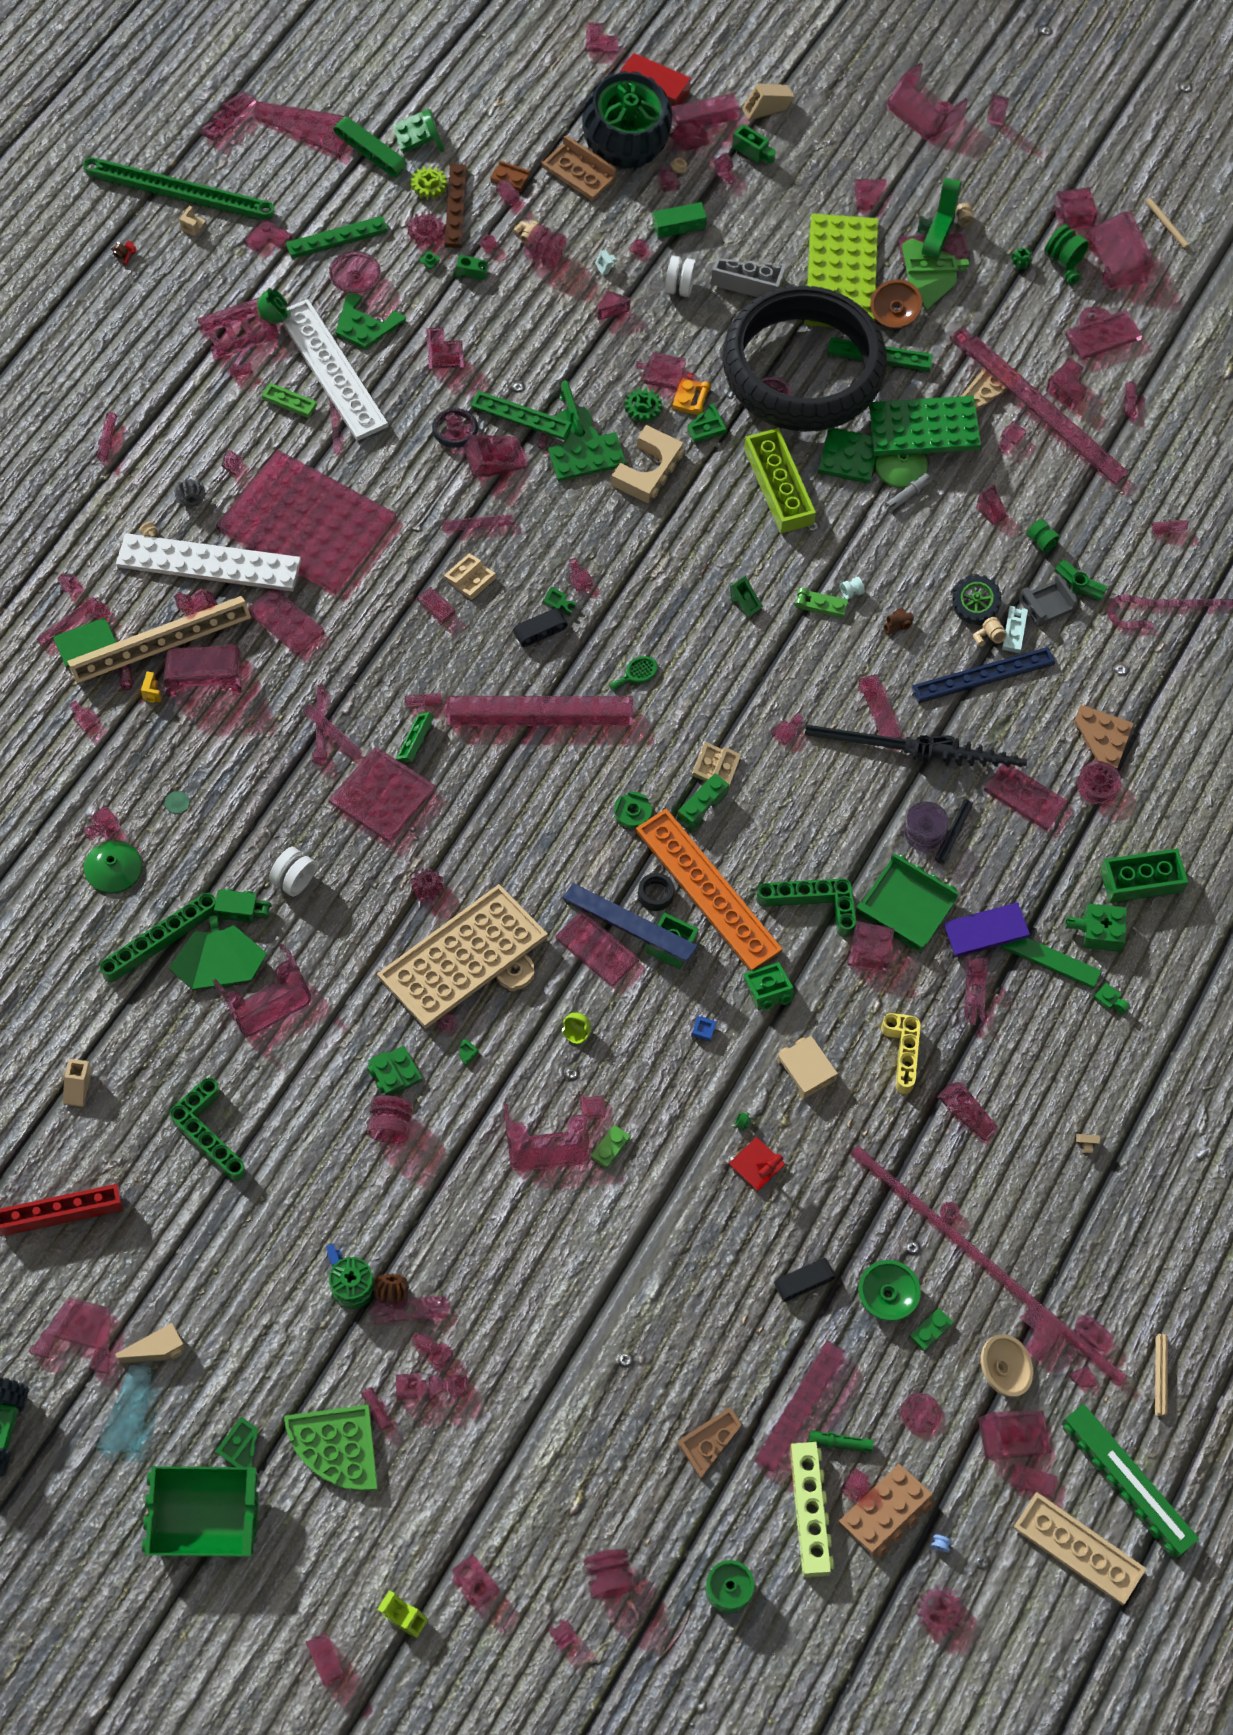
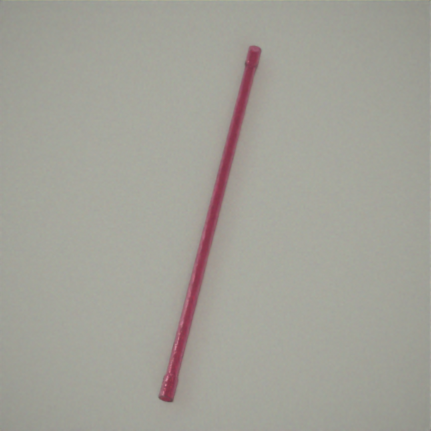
M857 1145L850 1154L868 1167L1090 1358L1113 1381L1120 1385L1127 1377L1125 1373L1084 1341L878 1164L864 1149Z

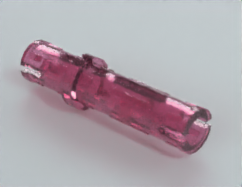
M113 412L106 413L102 436L98 441L97 459L100 461L108 460L109 450L113 445L112 437L117 415Z

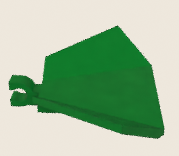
M210 916L211 932L194 931L169 966V970L192 990L209 987L216 989L229 987L236 983L252 981L265 960L267 953L234 925L224 930H219L217 916Z

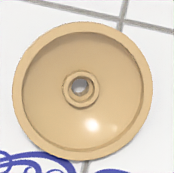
M1006 1334L993 1336L986 1341L981 1352V1367L987 1382L996 1392L1006 1397H1017L1024 1394L1029 1389L1033 1380L1032 1360L1024 1345L1016 1338Z

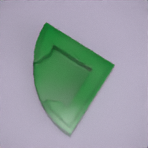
M466 1038L462 1040L459 1049L462 1063L467 1066L479 1054V1050Z

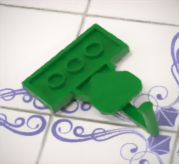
M563 381L560 399L566 401L568 410L559 412L556 417L571 422L572 427L564 440L565 444L548 448L557 481L615 469L620 463L626 465L617 433L613 432L599 436L597 431L591 427L593 421L589 410L585 407H576L569 382Z

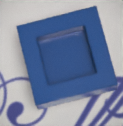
M697 1016L692 1036L711 1041L717 1021Z
M334 1243L326 1246L333 1267L343 1257L340 1249H335Z

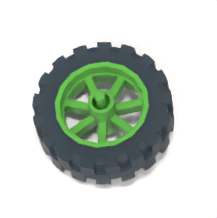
M979 574L969 575L964 580H960L953 593L952 605L955 613L959 615L961 620L964 619L967 623L971 624L972 622L976 625L981 622L984 623L991 617H995L1001 605L999 586L995 584L993 579H988V576L985 575L979 576ZM974 588H981V591L976 592ZM971 589L973 596L965 593ZM986 591L989 596L982 597V594ZM963 597L970 599L971 601L967 604H964ZM990 600L989 606L987 607L982 601ZM972 604L975 606L974 611L968 608ZM981 605L984 610L977 611V607Z

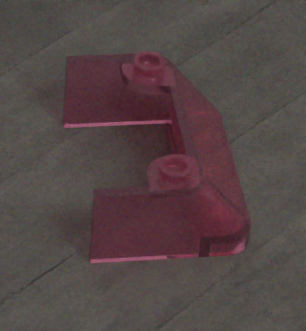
M920 62L902 75L887 100V109L924 139L932 141L964 118L968 99L964 98L955 106L947 101L934 105L913 88L920 82L923 66Z
M282 943L279 944V947L286 961L279 964L275 970L278 981L252 996L243 999L238 991L226 993L221 984L216 979L213 980L224 1006L240 1032L245 1036H252L307 1006L311 1001V993L292 953Z
M584 1095L580 1096L581 1115H575L569 1119L567 1124L568 1132L528 1136L527 1128L523 1123H510L508 1104H504L508 1154L512 1169L527 1171L580 1165L589 1160L590 1147Z

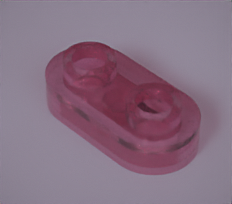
M1082 1315L1075 1322L1077 1334L1095 1350L1104 1352L1111 1347L1113 1343L1111 1333L1093 1317ZM1082 1325H1087L1088 1330H1084ZM1098 1339H1103L1104 1344H1099Z

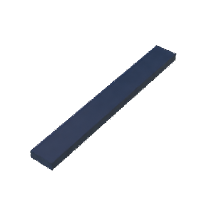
M1049 647L918 683L912 685V691L919 704L1053 666L1055 660Z
M575 883L570 886L562 897L565 902L687 964L699 949L694 943Z

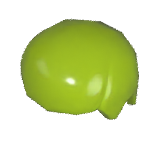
M570 1013L562 1022L564 1024L562 1034L568 1041L574 1044L585 1042L592 1030L591 1022L581 1013Z

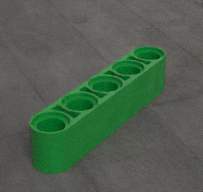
M345 116L334 126L333 131L336 136L391 177H397L407 167V162L402 156L349 117Z

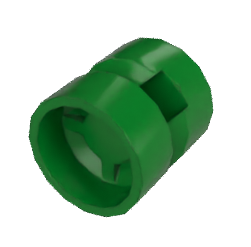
M1044 519L1037 520L1026 533L1032 542H1037L1036 545L1043 553L1050 551L1060 540V535L1055 530L1050 529V525Z

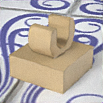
M1076 1134V1142L1083 1143L1082 1153H1093V1143L1100 1144V1135Z

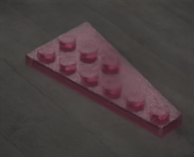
M260 101L255 102L252 111L254 119L269 126L274 125L282 132H289L293 137L307 144L321 147L324 152H331L336 154L337 158H342L346 143L336 136L333 128L345 116Z

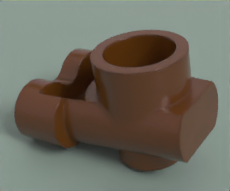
M903 608L894 611L892 615L887 616V624H884L885 633H892L901 628L903 630L909 629L914 620L913 614L911 612L906 613Z

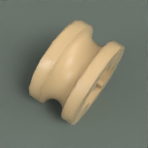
M151 521L144 523L139 530L144 537H154L158 533L157 527Z

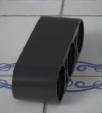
M554 608L519 623L512 631L520 645L527 647L563 631L568 626V623L560 609Z
M823 1258L774 1281V1285L782 1301L786 1302L831 1282L836 1276L827 1258Z

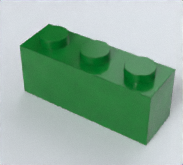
M702 202L654 211L652 217V224L657 238L706 229L707 216Z

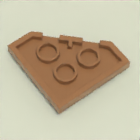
M1080 705L1074 721L1076 728H1079L1082 733V738L1088 749L1095 756L1097 765L1116 772L1133 723Z

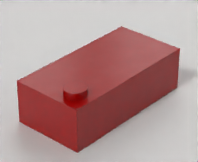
M636 53L631 55L620 70L632 73L639 72L648 78H653L664 89L673 113L677 111L690 92V77Z

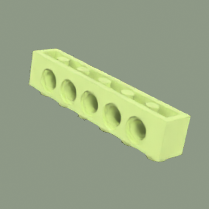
M817 1442L793 1443L790 1445L789 1450L803 1578L829 1576L831 1569H834L833 1556H829L828 1547H831V1536L826 1533L829 1517L828 1512H824L823 1505L827 1503L826 1492L822 1491L821 1483L824 1482L823 1469H819V1461H822L821 1448H817ZM809 1462L813 1469L810 1471L804 1470L802 1463ZM811 1483L814 1485L815 1491H806L804 1485ZM806 1506H816L817 1513H809ZM809 1527H817L820 1534L812 1535L809 1532ZM819 1548L822 1556L814 1557L811 1549Z

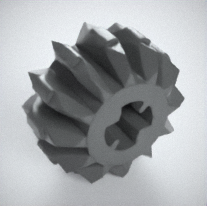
M183 479V482L177 483L174 490L176 500L182 506H197V503L203 502L206 495L204 485L198 479Z

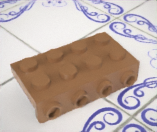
M565 136L563 144L542 162L543 169L591 201H594L616 180L617 170L614 165L609 164L599 155L594 154L587 147L582 146L568 136Z
M898 1464L839 1520V1525L858 1541L875 1560L878 1557L884 1556L888 1551V1547L893 1542H898L909 1527L912 1528L916 1525L923 1513H928L934 1505L933 1494L905 1468Z

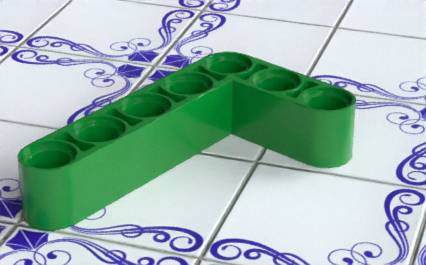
M944 178L938 211L924 241L922 255L939 258L954 223L962 181Z
M846 879L763 883L758 887L756 900L759 905L764 907L833 903L837 933L842 937H849L854 932L856 918L852 886ZM838 889H844L846 892H840ZM819 890H825L827 893H821ZM800 891H806L808 894H801ZM781 892H786L789 895H782ZM762 893H767L770 896L765 897L762 895ZM840 906H845V907H847L848 909H847V910H843V909L840 908ZM842 924H849L850 927H844Z
M208 1077L203 1079L171 1109L170 1117L174 1126L228 1178L236 1182L241 1181L246 1175L243 1161L197 1118L220 1095L217 1081L214 1078ZM208 1087H214V1088H215V1089H214L213 1091H211V1092H206V1091H205ZM195 1100L200 1101L196 1106L190 1105ZM179 1114L185 1115L184 1118L180 1120L176 1119L177 1115ZM193 1127L199 1128L197 1132H189ZM207 1140L213 1141L209 1146L203 1145ZM219 1154H227L224 1159L217 1158ZM234 1167L241 1168L238 1172H231Z

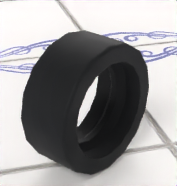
M655 872L644 876L638 887L640 903L643 907L652 911L666 909L673 902L674 884L663 873ZM658 883L665 886L668 893L666 898L655 901L645 895V888L650 884Z

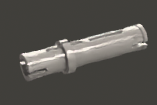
M924 473L916 481L910 482L908 487L885 503V507L889 505L887 510L893 512L894 509L914 494H919L922 488L932 482L931 478L927 480L930 476Z

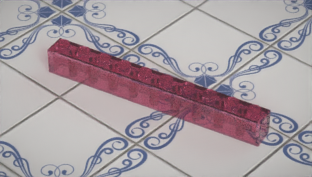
M446 696L447 725L628 726L633 725V696Z

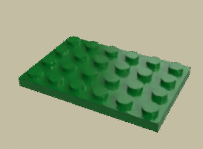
M974 396L876 401L869 405L874 456L981 450Z

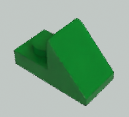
M743 576L730 586L731 602L737 601L746 617H750L763 607L746 576Z

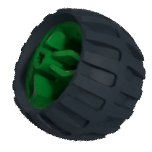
M620 71L617 74L612 73L606 76L603 81H599L591 90L583 108L582 127L587 145L590 149L592 148L594 154L599 155L609 164L620 167V169L638 168L646 162H651L665 147L672 128L671 105L664 89L653 78H648L639 72Z

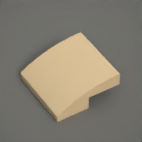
M468 554L448 571L444 578L463 595L473 600L497 576L495 572L483 566L480 559Z
M705 741L691 775L707 781L715 773L730 786L741 754L726 747L720 749Z

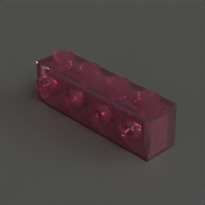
M734 93L672 106V124L676 133L733 121L739 119L740 106Z

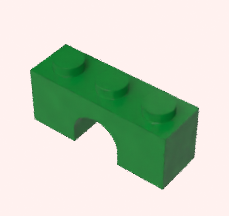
M714 773L678 810L677 822L692 832L703 821L704 815L710 806L716 807L728 795L729 784Z

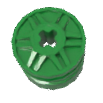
M1064 224L1050 237L1045 246L1044 253L1051 257L1053 261L1058 260V264L1069 271L1075 268L1084 258L1089 249L1090 242L1082 235H1076L1074 229Z
M346 1257L333 1265L329 1273V1284L334 1300L340 1306L347 1309H358L365 1306L374 1294V1280L370 1266L364 1260L357 1257ZM351 1277L355 1278V1280H352L351 1283H348V1280H350Z

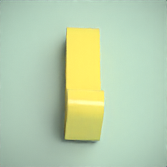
M889 1013L883 1019L881 1031L887 1037L900 1038L895 1087L899 1093L908 1094L912 1091L916 1080L920 1021L915 1016ZM887 1023H893L895 1027H889ZM906 1026H913L914 1030H909ZM909 1043L913 1048H907L904 1044ZM902 1062H909L912 1066L907 1067ZM904 1076H907V1084H904Z

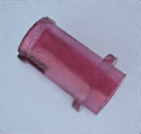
M250 362L229 367L232 378L253 373Z
M129 665L119 668L121 679L119 685L123 690H130L134 685L131 675L132 668Z

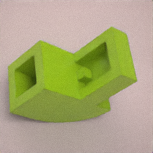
M388 1591L377 1609L386 1620L415 1638H418L429 1620L421 1611L405 1603L391 1591Z

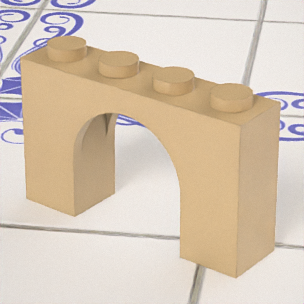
M646 425L638 436L637 448L655 456L660 461V466L651 472H639L620 463L612 474L611 486L649 504L652 498H656L659 487L665 484L669 472L672 473L674 471L677 460L682 459L684 450L683 442Z

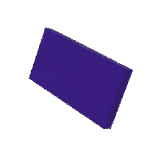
M1018 902L944 922V928L955 958L1030 938V933Z

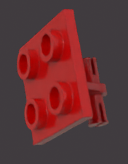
M755 1137L728 1165L758 1192L785 1166V1163L783 1162L784 1158L779 1153L776 1155L758 1137Z

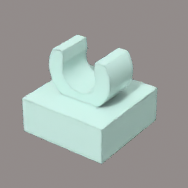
M602 250L595 264L602 275H608L610 269L614 268L613 262H617L615 255H609L606 250Z

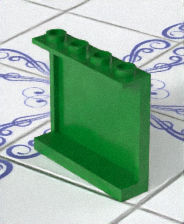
M893 853L890 862L869 893L856 907L855 914L917 952L922 953L957 901L959 892L954 886L941 882L937 876L924 872V869L919 865L909 863L904 856Z

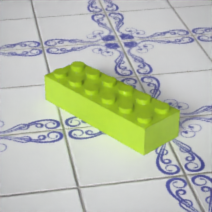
M779 428L746 436L744 444L745 453L780 534L814 525L816 512Z

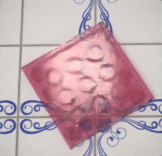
M375 746L329 798V803L390 843L436 788L434 784Z

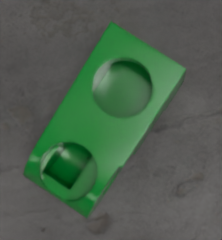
M459 254L455 277L462 278L463 275L477 280H484L487 277L489 264L485 260Z

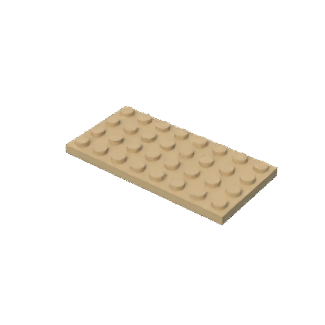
M498 884L378 972L377 976L417 1021L427 1029L546 940L548 934Z

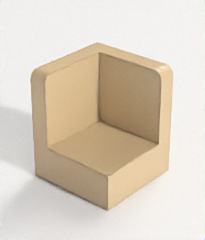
M191 206L186 209L179 219L181 230L195 237L206 224L204 219L194 215L193 207Z

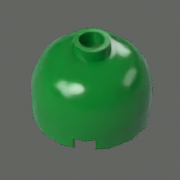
M271 288L267 289L257 300L259 317L271 324L284 322L291 316V311L286 308L288 303L285 298L275 289L271 291Z

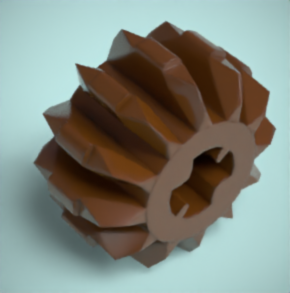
M385 1273L375 1279L374 1295L376 1299L382 1300V1302H403L409 1293V1282L407 1278L401 1277V1275Z

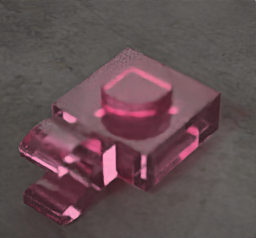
M724 152L713 163L717 174L723 177L724 181L728 179L729 184L736 180L730 171L734 166L730 154Z
M1012 421L1002 432L1001 436L1003 438L998 449L1004 452L1010 443L1016 445L1026 435L1027 430Z
M576 557L569 559V567L572 571L569 574V578L576 592L593 586V581L587 569H580Z
M76 700L70 704L71 711L75 714L73 717L74 721L85 733L100 723V718L89 706L83 709Z
M797 713L789 723L784 719L772 730L771 735L785 746L798 734L796 728L803 723L801 721L803 717Z

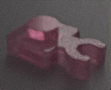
M668 164L667 170H664L662 165H659V180L663 192L680 188L676 172L671 173V164Z

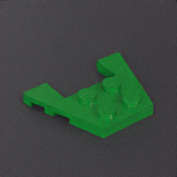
M348 290L336 328V336L367 350L381 340L383 335L394 331L395 327L399 324L403 325L406 322V316L392 311L384 322L376 320L355 310L362 301V295Z

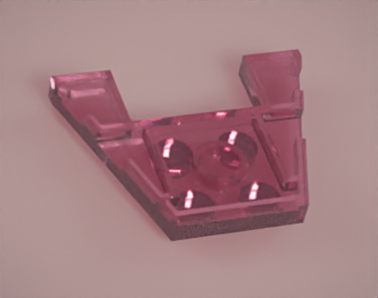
M69 1297L54 1316L48 1328L41 1333L35 1345L31 1346L29 1353L48 1359L55 1338L95 1348L89 1369L108 1374L110 1309Z

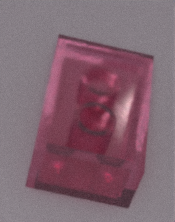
M472 434L463 446L472 476L490 477L527 467L518 437Z
M1044 1411L991 1412L978 1418L986 1460L1010 1459L1051 1453Z

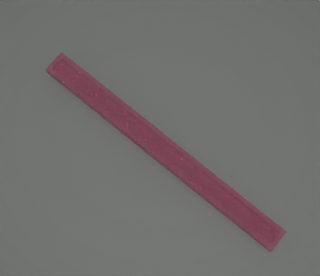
M976 336L965 345L964 350L1114 485L1118 484L1128 475L1129 472L981 339Z

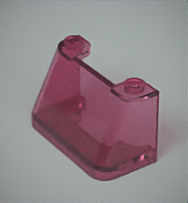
M1130 211L1122 212L1087 230L1084 238L1089 240V247H1096L1105 266L1102 280L1106 283L1108 289L1147 281L1152 266V256Z
M229 644L226 646L173 647L166 652L164 686L167 697L177 696V691L179 689L185 691V686L222 685V689H226V686L232 688L233 693H242V656L240 648L234 644Z

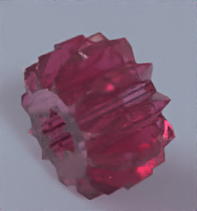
M422 868L421 873L415 872V878L411 879L412 891L415 892L417 898L422 896L424 901L427 897L433 900L434 895L439 896L440 890L444 888L442 884L443 877L439 876L437 870L432 872L431 868L428 871Z

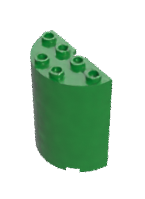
M151 1466V1472L147 1474V1486H150V1492L145 1497V1508H148L149 1515L144 1517L143 1529L146 1530V1539L142 1540V1552H145V1556L252 1557L258 1521V1491H256L258 1474L256 1467Z

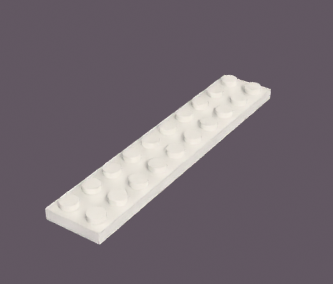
M306 299L288 307L287 310L290 309L291 316L282 322L283 326L356 441L387 428L388 422L310 301Z
M125 533L116 561L117 568L292 592L301 564V558L297 556L149 536L144 537Z

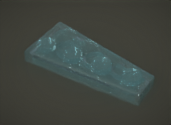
M129 1366L97 1445V1450L140 1453L152 1373L151 1367Z

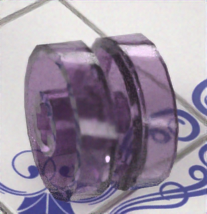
M933 802L915 804L909 810L904 825V836L907 842L920 850L937 848L943 842L948 827L947 813L940 805Z

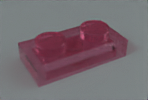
M432 587L417 597L418 602L442 624L456 613V609Z

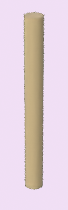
M1151 198L1147 199L1146 204L1184 249H1187L1189 243Z

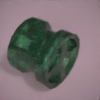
M920 216L917 232H926L928 234L934 218L926 219L924 216Z

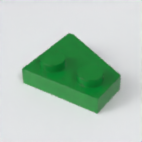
M712 403L709 405V409L704 413L701 412L697 419L687 425V431L693 443L725 434L726 427L715 404Z
M241 1416L215 1453L234 1467H251L258 1428Z

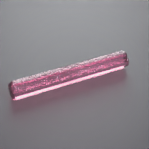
M509 514L442 521L443 531L512 525L513 516Z
M95 597L87 600L38 636V643L41 646L48 644L53 640V636L63 633L99 606L98 600Z
M311 704L304 708L303 713L354 759L357 760L362 755V750Z

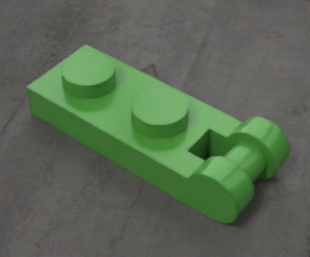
M806 588L798 589V599L795 601V607L844 618L848 599L811 592Z

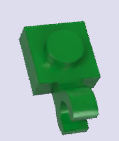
M1105 983L1093 998L1108 1011L1113 1007L1122 1015L1127 1012L1130 1006L1127 1001L1120 999L1122 994L1108 983Z

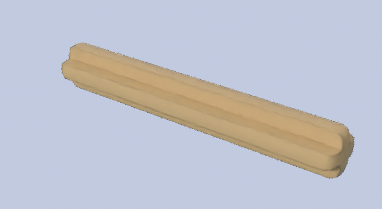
M1158 1334L1156 1336L1155 1415L1163 1417L1167 1415L1168 1336Z

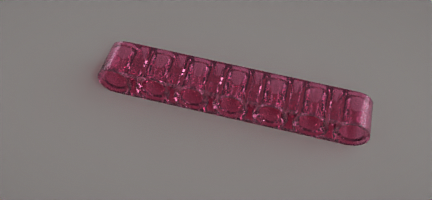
M829 1340L826 1341L754 1461L771 1473L775 1471L844 1356L845 1350Z

